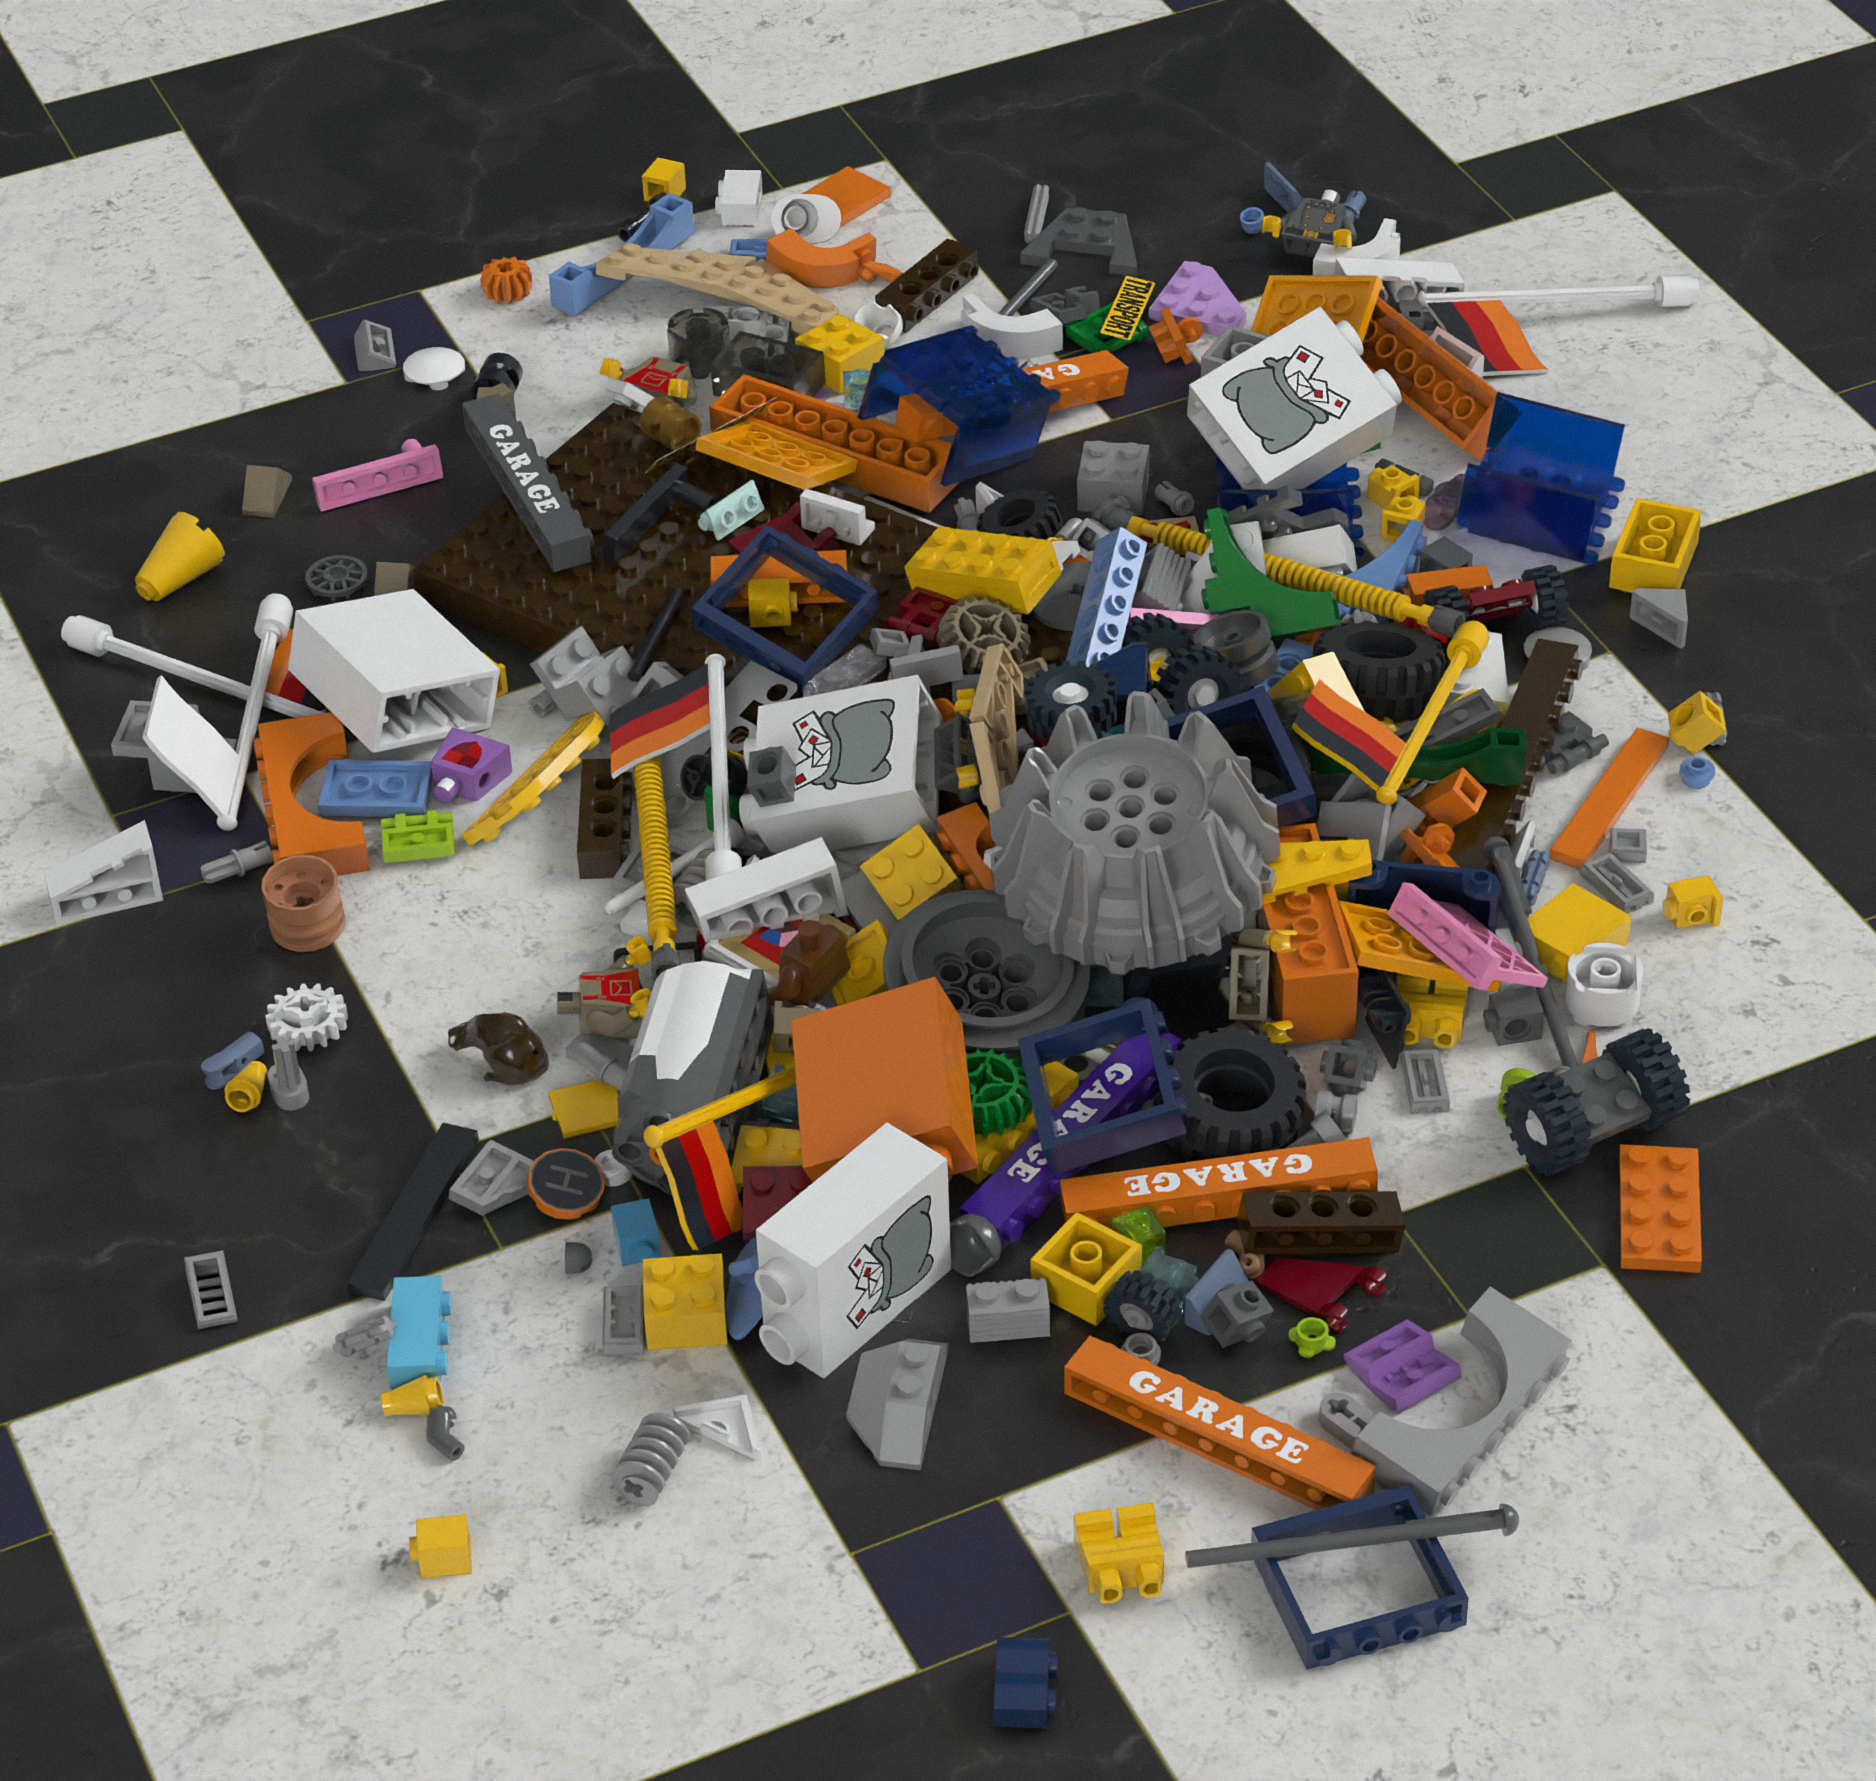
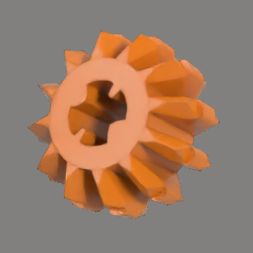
M503 256L500 260L492 259L490 264L483 265L480 282L487 299L496 300L497 303L507 301L510 304L513 300L521 301L522 296L530 295L533 279L532 272H530V267L527 266L526 261H517L516 257L506 259Z

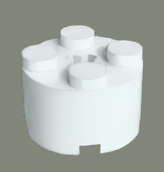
M1613 943L1589 944L1584 946L1583 952L1577 956L1574 953L1568 962L1565 1003L1568 1010L1573 1014V1021L1581 1026H1617L1621 1028L1629 1026L1640 1008L1644 974L1642 961L1637 956L1634 959L1626 954L1627 948Z

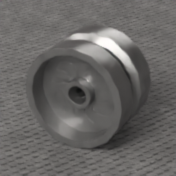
M1241 610L1218 616L1205 623L1196 631L1193 638L1195 645L1201 648L1203 645H1206L1214 650L1216 649L1240 668L1239 672L1244 675L1245 682L1241 683V685L1245 688L1255 686L1268 679L1277 670L1280 663L1273 641L1270 640L1271 633L1266 618L1257 611Z

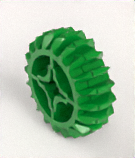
M978 1048L975 1053H966L974 1133L982 1134L987 1139L990 1133L1002 1136L1005 1128L1015 1131L1017 1122H1025L1027 1112L1031 1111L1032 1106L1024 1067L1020 1064L1019 1058L1010 1059L1007 1052L996 1055L993 1048L988 1053H982Z

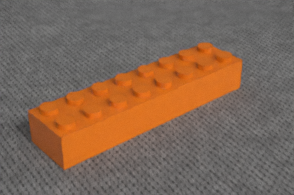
M1379 297L1377 298L1362 343L1364 352L1360 356L1372 373L1380 369L1387 371L1396 382L1402 400L1463 450L1484 463L1523 410Z
M745 374L709 406L710 428L713 431L776 398L766 410L743 422L750 420L858 459L856 472L834 481L930 513L963 479L962 447L938 439L917 443L897 425Z

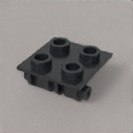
M1377 969L1375 975L1359 974L1358 997L1362 1000V1005L1366 1009L1365 1021L1391 1068L1396 1069L1399 1054L1404 1049L1403 1038L1406 1026L1411 1021L1410 1007L1407 1002L1403 1001L1397 990L1395 980L1388 975L1387 971Z

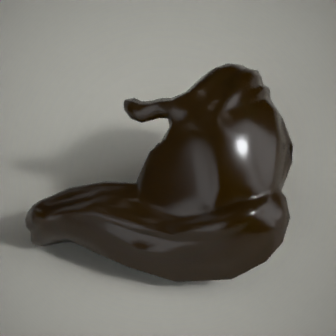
M507 1012L475 1015L468 1022L461 1023L448 1031L449 1047L454 1048L455 1051L476 1047L483 1052L484 1059L495 1071L485 1073L484 1080L487 1082L494 1081L507 1085H523L538 1079L548 1070V1054L540 1036L518 1015Z

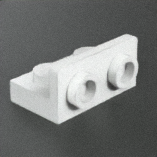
M806 489L800 495L801 524L804 529L819 534L823 529L831 527L838 534L834 538L859 546L875 529V522L867 520L865 517V506Z

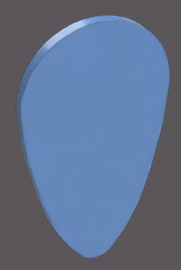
M756 1236L746 1244L736 1261L729 1265L731 1278L726 1300V1326L730 1335L735 1340L744 1338L763 1316L761 1293L755 1283V1273L759 1270Z

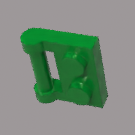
M1113 302L1088 314L1085 319L1066 325V336L1091 353L1104 350L1112 353L1134 341L1141 342L1147 339L1150 333L1147 325L1139 320L1131 340L1114 337L1106 342H1102L1112 337L1102 334L1100 331Z

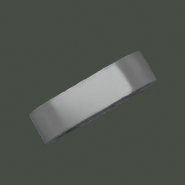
M1329 1394L1320 1403V1425L1339 1441L1353 1449L1357 1435L1372 1420L1375 1414L1346 1394Z

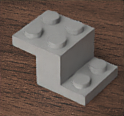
M582 626L572 630L530 663L566 720L569 721L596 711L605 722L602 733L608 741H610V714L636 699L631 693L640 680L633 682L627 677L633 660L623 645L600 654Z
M130 700L111 744L113 756L147 758L154 790L197 793L164 764L143 740L142 737L151 702ZM188 704L199 714L198 705ZM224 738L232 749L236 751L238 740Z

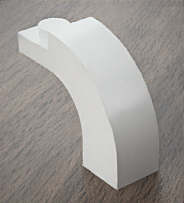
M1384 218L1373 240L1360 246H1354L1352 249L1342 246L1334 249V245L1321 243L1313 259V275H1335L1336 257L1399 260L1400 233H1396V220Z
M975 293L963 296L961 319L967 327L968 342L975 339L1000 348V356L1008 358L1039 357L1063 350V324L1048 309L1024 316H1005L989 309Z

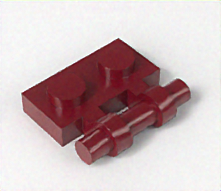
M916 586L899 604V615L903 617L890 616L887 628L904 631L908 639L921 634L925 645L937 648L940 644L937 642L940 620L944 617L950 605H955L959 600ZM919 623H924L926 625H929V627L919 625Z

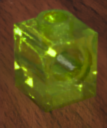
M1148 1206L1112 1218L1113 1231L1142 1245V1272L1165 1264L1166 1231Z

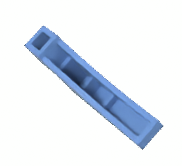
M1410 520L1404 532L1390 548L1378 558L1346 575V577L1401 593V589L1406 588V574L1416 573L1420 550L1427 546V537L1423 536L1424 522ZM1338 603L1340 621L1346 613L1352 615L1357 608ZM1373 614L1378 623H1382V621L1388 622L1389 620L1387 617Z

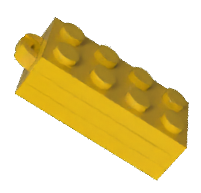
M938 527L904 566L912 590L918 586L956 600L961 598L965 601H968L972 595L978 601H981L986 596L989 602L995 603L997 600H1000V605L1003 607L1012 605V613L1027 615L1062 574L1051 540L986 533L976 530L953 529L950 527Z

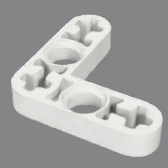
M710 306L702 311V326L705 332L710 334L760 335L758 343L759 366L769 371L779 370L785 366L791 333V321L753 306Z

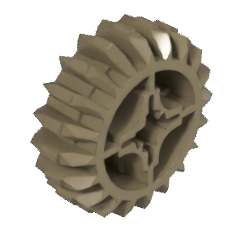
M972 595L968 601L960 598L958 603L950 605L946 610L944 617L941 618L939 623L937 642L940 643V648L958 645L961 652L962 669L967 671V675L981 674L983 666L982 656L986 654L987 647L1000 643L1005 645L1017 665L1023 663L1029 652L1028 647L1031 635L1028 634V624L1022 623V614H1012V605L1003 607L1000 605V600H997L995 603L989 602L986 596L981 601H978Z

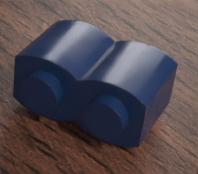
M997 1637L994 1727L1047 1728V1715H1056V1688H1049V1679H1057L1058 1652H1050L1049 1638Z

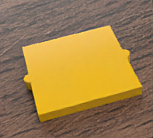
M594 1080L548 1092V1098L553 1108L552 1119L558 1122L564 1139L614 1127L617 1124V1099L619 1094L617 1089L607 1083L601 1084Z

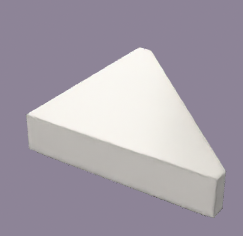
M747 1394L673 1407L674 1417L684 1423L687 1428L754 1460L762 1459Z

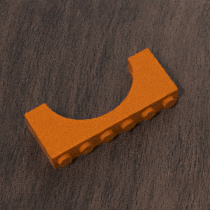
M332 712L258 724L260 738L253 739L256 759H264L258 760L257 766L260 781L267 780V782L260 783L264 803L271 802V804L264 805L267 825H275L274 827H268L271 848L279 847L277 850H272L274 864L294 855H312L323 858L332 864L338 876L369 871L370 866L362 821L338 822L323 819L305 810L295 800L296 794L304 781L314 772L328 765L329 760L349 759L343 723Z

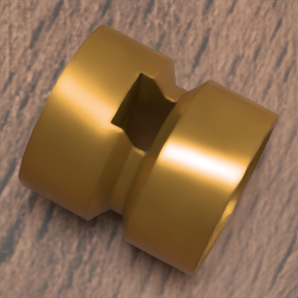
M664 396L652 399L646 405L640 417L641 430L673 451L693 442L701 433L702 424L700 418Z

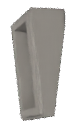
M223 1250L185 1257V1272L198 1329L238 1322ZM213 1274L219 1275V1277L210 1278L200 1281L196 1280V1278ZM221 1285L220 1289L199 1292V1289ZM224 1297V1300L201 1304V1300ZM226 1308L227 1312L207 1316L203 1314V1312Z

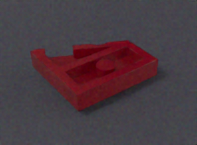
M743 1166V1240L755 1238L758 1227L813 1183L803 1170V1166Z

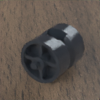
M506 353L490 354L485 359L480 373L477 375L472 386L471 393L473 399H477L478 387H493L500 383H504L515 393L523 376L520 363Z
M692 755L682 766L680 774L681 787L685 795L692 800L705 801L704 791L707 785L712 786L711 755ZM727 756L728 792L742 796L748 779L745 765L739 758Z

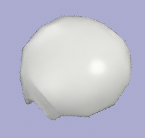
M871 301L859 307L853 316V321L883 336L884 347L896 342L903 330L902 317L890 304L887 307H881L875 301Z

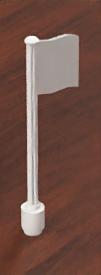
M282 594L268 595L259 606L254 631L257 637L261 639L236 751L232 749L210 723L179 697L162 675L156 681L142 737L157 757L192 787L218 816L217 825L225 831H231L238 825L236 817L276 643H280L287 638L291 624L293 608L290 600Z

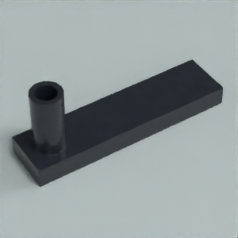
M676 463L604 534L602 559L614 564L677 500L701 512H705L716 504V496L687 483L688 468Z

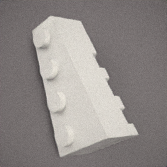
M1336 257L1335 275L1378 276L1383 282L1378 297L1392 308L1401 300L1417 301V296L1421 291H1424V293L1464 292L1465 283L1453 263ZM1426 307L1423 312H1429Z
M822 837L685 889L691 914L705 942H709L712 939L721 940L751 934L754 928L761 926L769 927L770 930L784 928V922L803 919V921H819V915L834 913L836 917L848 915L837 865Z

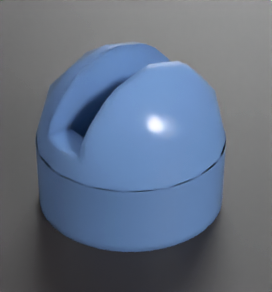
M1251 207L1241 212L1240 222L1245 232L1248 234L1260 232L1264 218L1263 211L1259 208Z

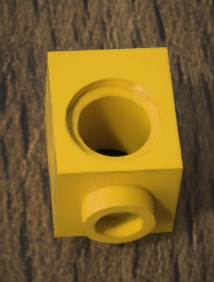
M1698 691L1667 713L1670 738L1677 746L1681 747L1683 745L1693 755L1726 733L1723 709L1701 691Z

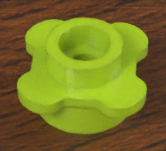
M1305 1318L1297 1324V1327L1289 1330V1339L1298 1345L1299 1354L1303 1357H1313L1314 1354H1318L1322 1350L1329 1351L1334 1349L1336 1345V1339L1333 1336H1329L1328 1325L1319 1318Z

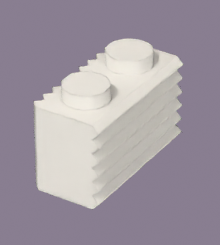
M725 170L724 180H719L718 183L719 197H716L715 201L716 215H721V223L724 227L727 224L730 227L733 224L736 227L739 224L742 227L745 224L748 227L750 225L754 227L757 225L763 192L761 170Z

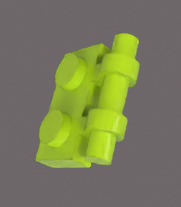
M435 809L427 810V814L406 816V813H398L393 818L381 819L384 863L455 856L452 811L438 813V810Z

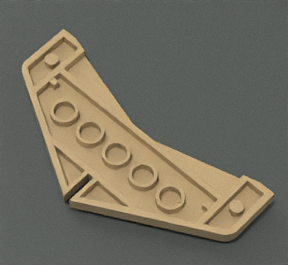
M627 243L596 264V274L624 281L632 275L661 279L769 311L791 321V329L800 334L806 333L839 314V308L832 301L822 298L767 261L760 259L756 262V257L714 254L703 250L689 252L641 248L637 244Z
M1003 643L987 647L986 654L982 656L983 666L969 716L972 724H969L982 780V784L979 787L980 796L983 804L987 805L989 817L991 813L1001 809L999 792L1004 787L1014 783L1019 771L1015 702L1023 700V674Z

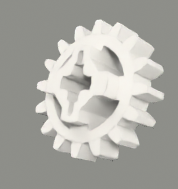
M318 983L313 989H307L306 984H301L300 990L297 991L289 987L286 989L287 996L276 995L274 996L275 1004H268L267 1006L268 1014L265 1016L271 1039L276 1040L279 1037H284L285 1041L293 1039L296 1051L301 1046H307L309 1051H313L314 1045L317 1043L326 1047L328 1046V1038L338 1040L340 1038L339 1030H346L347 1028L346 1020L348 1019V1014L343 996L341 994L335 995L334 988L332 987L321 991V985Z

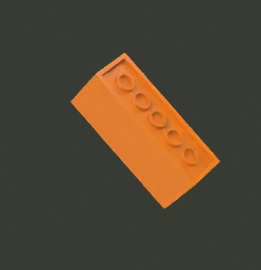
M1315 823L1278 828L1280 843L1320 841ZM1320 883L1309 886L1307 893L1294 896L1292 891L1277 895L1275 902L1264 904L1257 910V929L1271 931L1295 930L1297 932V935H1291L1289 940L1291 948H1297L1296 952H1273L1271 949L1269 952L1268 998L1274 1021L1290 1020L1293 1024L1292 1029L1286 1030L1287 1036L1293 1039V1041L1281 1045L1355 1038L1359 971L1334 886Z

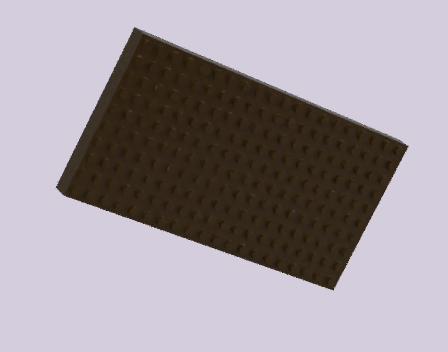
M613 402L545 459L549 473H554L557 477L559 489L561 492L565 491L568 494L571 508L578 510L582 519V525L584 528L591 530L594 539V547L590 548L592 562L553 572L504 493L413 569L416 592L433 608L542 654L572 630L582 626L600 654L623 645L633 662L671 590L675 587L683 590L684 596L642 676L646 674L654 662H666L685 677L704 666L705 660L709 655L720 654L726 660V665L723 667L725 689L750 661L693 626L692 607L711 587V556L738 555L729 546V540L785 514L796 502L800 501V495L805 490L695 450L696 447L646 473L655 461L674 451L641 430L640 417L642 413ZM676 463L688 468L686 482L716 496V503L750 480H754L765 510L722 539L717 540L713 531H704L699 527L698 520L703 512L677 500L614 564L602 559L604 534ZM827 484L809 489L865 506L866 519L875 522V529L860 546L840 539H832L839 543L838 550H846L847 573L859 580L867 581L870 587L877 590L878 610L806 693L802 694L796 690L789 700L888 681V676L891 672L889 659L894 657L875 654L870 642L871 630L874 628L889 629L887 628V622L892 615L899 618L903 617L899 615V604L912 591L904 566L938 527ZM799 526L812 540L818 535L817 532ZM848 602L797 604L798 612H791V626L750 628L749 606L724 607L721 612L806 662L854 606ZM1032 612L1028 615L1022 614V623L1028 624V634L1031 635L1028 647L1029 652L1023 663L1043 657L1047 665L1055 663L1057 667L1062 666V661H1066L1073 631L1049 627L1040 622ZM921 622L919 623V625L929 627V625H926ZM923 641V643H922L923 649H924L925 651H930V650H935V649H939V648H940L939 646H938L937 648H933V647L927 646V645L924 644V641ZM963 670V675H967V671ZM952 682L930 686L932 700L946 698L952 703ZM784 684L772 686L767 692V699L773 702L783 699L788 691L787 686ZM753 700L739 717L757 726L758 706H763V704ZM1027 714L1015 715L1016 732L1023 728L1029 735ZM744 726L734 728L730 733L734 734L739 728L747 732L749 730ZM939 789L938 816L974 802L962 803L958 798V794ZM982 799L974 801L984 812L987 805L983 804Z

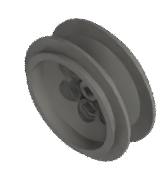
M983 889L943 894L911 910L900 920L890 934L883 957V975L887 991L936 977L962 1019L966 1053H975L977 1048L982 1053H988L993 1048L996 1055L1007 1052L1010 1059L1019 1058L1022 1067L1024 1066L1018 1039L1084 1019L1085 999L1090 981L1089 965L1080 964V961L1066 955L1053 954L1051 947L1045 943L1034 946L1024 937L1023 926L1025 923L1022 920L1008 917L1004 896L996 894L995 890Z

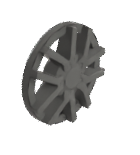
M335 555L322 558L313 563L306 571L305 580L307 589L311 590L313 596L331 597V601H336L335 597L345 596L346 599H349V594L359 589H365L368 573L365 564L361 560L346 555Z

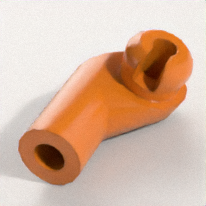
M873 261L863 263V268L859 271V277L868 283L873 282L875 276L892 283L903 274V272L890 265Z

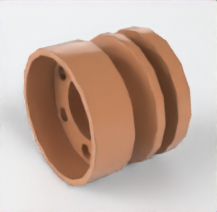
M294 855L278 861L268 869L262 879V894L267 909L270 933L276 943L288 950L310 952L327 947L339 938L345 928V913L340 897L338 875L332 864L323 858L312 855Z

